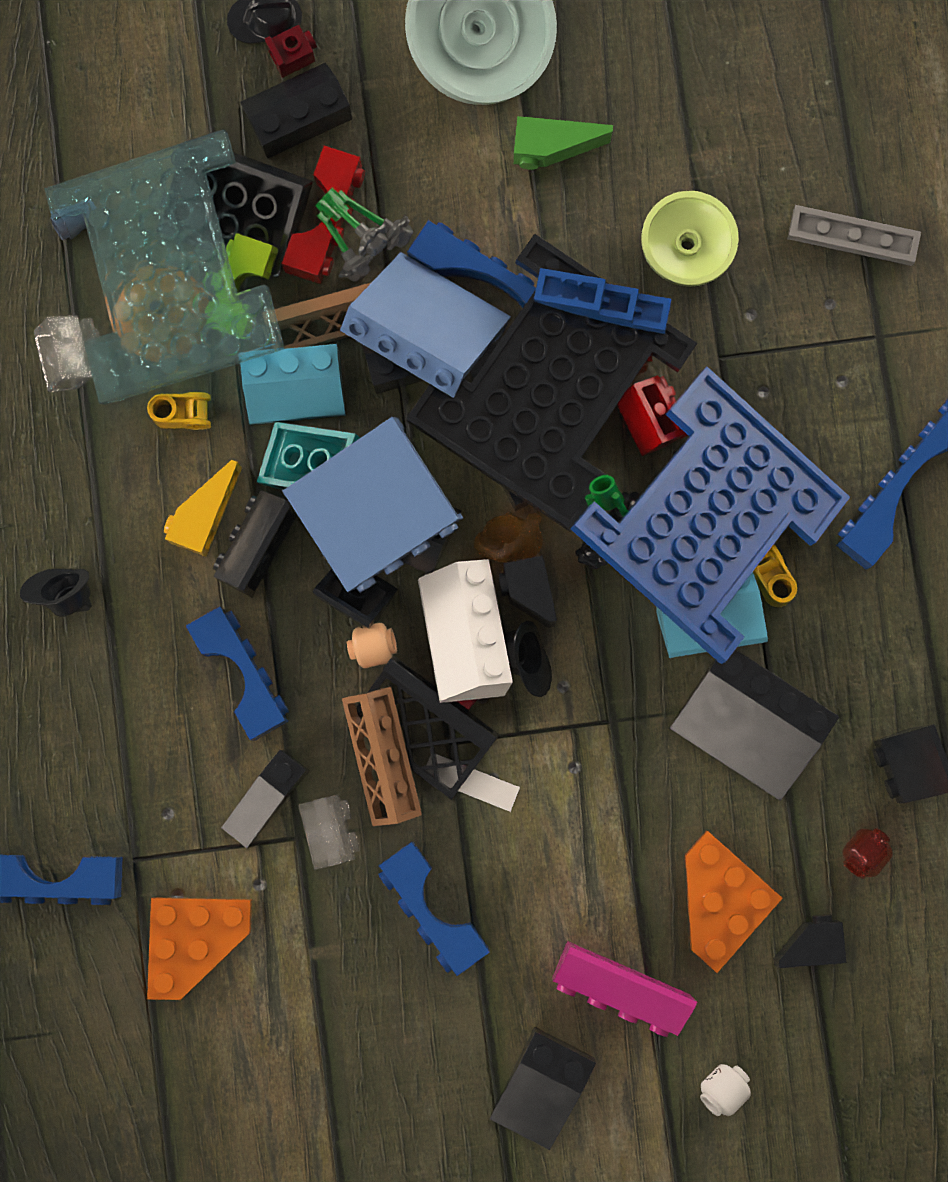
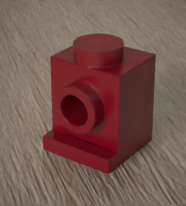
M300 25L273 38L270 36L265 38L268 52L282 78L316 62L313 52L317 48L315 40L310 31L303 32Z

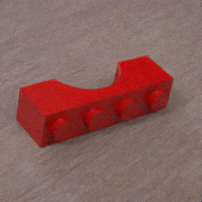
M324 145L313 175L316 186L325 194L333 187L337 192L342 190L349 198L355 201L352 196L355 187H361L365 170L362 169L360 157ZM348 206L347 212L351 215L353 208ZM341 217L337 222L331 218L330 220L343 239L344 228L341 227L344 218ZM323 222L310 231L292 234L282 261L285 273L318 284L322 283L324 275H330L334 264V258L331 255L334 247L339 246Z

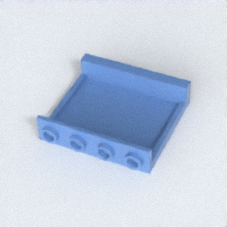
M400 252L349 305L340 331L454 398L465 376L491 344L502 337L511 316Z
M397 417L389 418L282 491L347 592L357 588L359 593L368 589L376 583L373 577L382 571H385L388 575L404 565L401 561L403 557L411 552L414 557L431 547L428 542L438 534L442 539L459 528L456 522L463 519L462 515L456 513L404 433L405 427Z

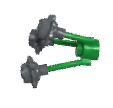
M333 187L315 205L320 211L317 217L326 225L342 251L341 256L345 263L338 275L339 278L348 277L354 282L363 279L371 271L369 263L373 256L382 252L385 246H387L388 250L393 249L395 246L403 248L413 234L411 226L408 225L410 221L408 216L405 215L402 219L395 220L394 222L386 217L382 219L349 198L342 190L337 192ZM348 206L380 226L378 228H369L363 222L360 224L347 212ZM343 217L355 228L354 232L361 238L358 255L354 253L351 247H347L330 220L331 218L337 222Z

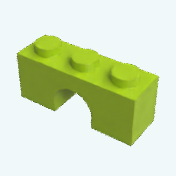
M237 233L234 240H229L225 250V258H228L224 271L221 270L218 273L215 282V289H218L214 302L211 301L206 310L205 319L208 320L206 327L248 341L250 340L259 310L246 306L242 302L239 294L240 286L245 279L251 276H259L269 280L279 250L278 248Z

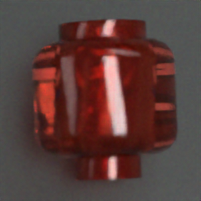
M866 828L859 829L842 850L845 867L862 879L866 876H878L893 857V851L889 845V837L876 828L873 831Z

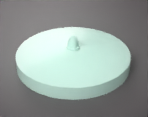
M408 0L405 30L413 60L423 76L436 89L446 96L463 103L490 105L504 102L519 95L532 86L542 75L554 50L557 21L552 0Z

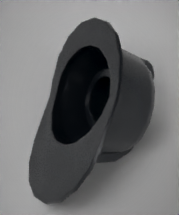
M238 0L232 5L227 16V25L230 33L237 40L244 43L265 42V38L269 36L273 38L300 25L302 21V11L296 0Z
M48 569L38 572L22 585L20 598L26 603L45 605L59 617L69 616L75 612L89 611L92 607L89 599L90 589L87 584L89 572L85 569Z
M525 621L521 623L517 630L503 633L510 671L512 674L521 677L524 686L530 694L535 697H542L547 694L551 686V665L541 642L537 626L531 621Z

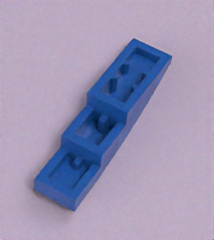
M540 268L534 302L566 312L662 334L666 332L671 308L670 298L640 294L639 289L606 284V279L543 268Z

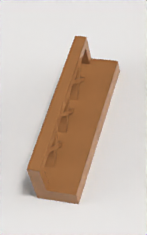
M371 283L264 312V320L269 330L274 350L318 346L350 337L340 331L342 325L337 322L342 313L347 312L349 305ZM335 315L333 320L327 318L329 316ZM320 319L329 324L324 335L315 337L306 332L312 321ZM304 324L302 329L297 327V325ZM334 327L339 330V331L332 332V330L334 329ZM290 328L299 333L293 344L280 347L276 331ZM303 336L309 338V339H307V340L301 341V339L303 338Z
M387 687L342 698L372 826L399 824L421 816V808L392 688ZM355 702H360L362 719L357 714ZM365 736L369 739L370 751L365 747ZM372 769L377 772L378 783L373 780ZM380 800L385 804L387 817H382L379 805Z

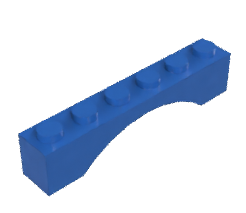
M429 220L407 251L410 258L443 277H468L486 282L504 291L517 301L522 308L525 306L536 290V287L533 286L534 282L522 273L515 275L510 272L502 260L494 256L488 258L480 253L481 249L475 243L467 239L461 241L453 236L454 232L443 223L438 222L436 225Z
M948 399L939 408L938 412L942 415L936 423L930 420L918 434L922 438L915 448L910 445L899 457L898 461L902 465L895 473L889 470L878 483L882 488L875 498L870 494L860 505L858 510L862 514L855 522L850 519L838 532L841 540L836 546L866 570L877 562L893 542V523L896 507L902 491L912 475L925 462L948 451Z

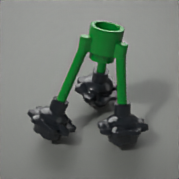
M609 475L595 478L589 485L591 494L585 496L588 507L595 501L603 510H610L609 515L618 523L639 499L637 492H632L630 495L627 492L621 494L614 478ZM585 542L575 551L578 562L592 569H598L608 564Z

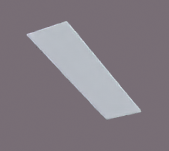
M436 754L437 764L453 762V760ZM431 756L429 758L427 765H432ZM461 765L462 774L468 766ZM456 766L438 768L440 781L449 788H452L458 780ZM433 769L426 770L434 776ZM474 769L458 791L511 812L520 787Z

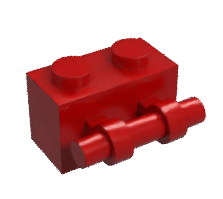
M657 375L633 384L626 390L617 404L642 456L662 449L679 438L683 439L688 436L665 415L676 402L675 396L677 394L673 386L669 387L664 376L659 377Z

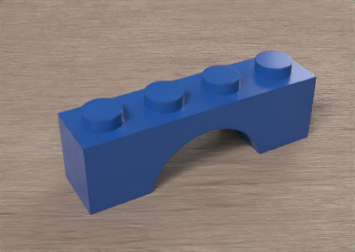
M219 606L186 625V628L202 655L206 657H228L241 669L245 680V691L234 713L251 741H256L287 723L288 720L285 714L289 710L280 695L274 697L269 686L273 682L264 667L258 669L253 657L257 656L256 651L248 638L242 641L237 632L241 625L232 610L226 612L224 608Z
M413 841L379 865L382 869V872L378 874L389 891L395 888L402 899L398 901V904L408 918L414 915L421 926L417 928V931L427 945L434 943L440 954L436 958L447 973L453 970L456 976H458L490 953V949L471 922L457 925L448 924L439 920L430 912L424 899V884L432 867Z
M0 855V903H12V897H25L24 903L41 904L45 903L46 897L58 898V904H78V898H91L92 905H110L111 899L121 897L123 857H83L78 868L70 877L61 882H50L38 877L30 869L24 855Z

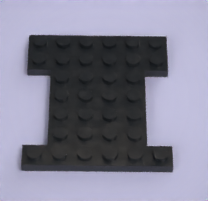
M535 233L515 262L536 278L539 277L540 268L600 278ZM534 291L474 380L470 383L463 379L454 398L430 384L407 416L406 422L571 532L570 528L588 508L585 496L591 494L589 490L590 483L595 478L606 475L581 457L650 355L678 373L698 343L668 323L665 334L604 322L534 302Z

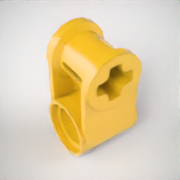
M208 393L157 394L148 402V414L160 428H185L192 430L211 428V422L208 420V402L211 401V395ZM162 405H170L172 407L170 415L166 418L156 416L157 409Z
M773 545L760 563L766 560L769 561L761 565L758 564L753 574L758 588L768 604L774 607H783L795 597L797 584L785 565L778 548ZM781 583L785 585L788 589V596L786 598L777 597L772 590L773 584Z

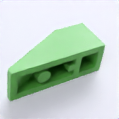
M517 116L513 164L519 165L523 169L534 170L538 167H546L611 142L613 125Z

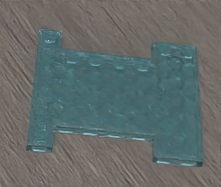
M224 129L44 188L53 220L56 221L83 214L111 321L112 333L84 341L99 404L113 403L285 349L269 287L264 284L239 293L236 291L206 176L208 172L236 164L228 132Z

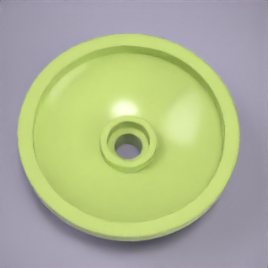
M681 191L660 200L647 215L641 235L642 250L646 261L653 271L670 283L687 287L704 285L720 277L731 265L736 255L739 241L738 228L728 208L715 197L698 191ZM689 241L692 243L693 248L690 250L684 249L682 243Z

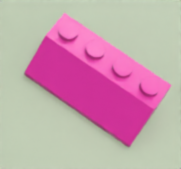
M569 941L565 945L552 977L553 982L558 983L557 990L575 997L576 992H579L589 997L587 1003L602 1010H606L607 1005L620 1010L618 1016L629 1022L637 1024L638 1019L650 1023L649 1030L664 1037H668L669 1032L678 1036L697 1004V1001L690 994Z

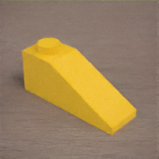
M231 460L180 505L174 516L170 515L168 517L164 533H166L165 539L169 543L202 556H207L242 469L238 462Z

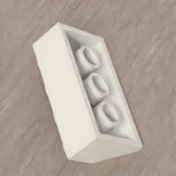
M489 559L455 562L420 577L418 584L440 703L505 696L513 681Z

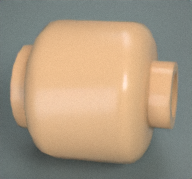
M375 623L369 629L365 626L355 628L352 633V640L347 641L350 659H356L362 668L387 664L393 654L397 653L396 639L392 628L387 629L383 623Z

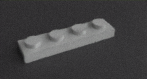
M795 205L787 239L912 266L916 260L921 232Z

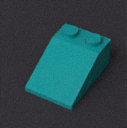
M275 422L257 482L284 490L361 437L355 433Z

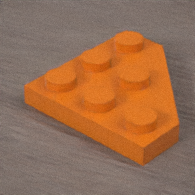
M705 831L685 854L690 949L711 969L718 973L783 898L709 831Z
M151 898L147 999H183L251 933L252 899Z

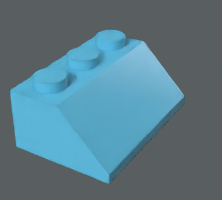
M337 344L240 353L242 386L250 425L346 416L341 359Z
M752 572L720 614L744 636L738 647L768 642L760 590ZM656 606V613L669 658L707 652Z

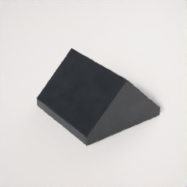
M331 569L314 588L313 594L359 625L369 629L379 621L398 589L376 575L373 577L376 583L363 592L359 593L357 588L347 592L333 569Z

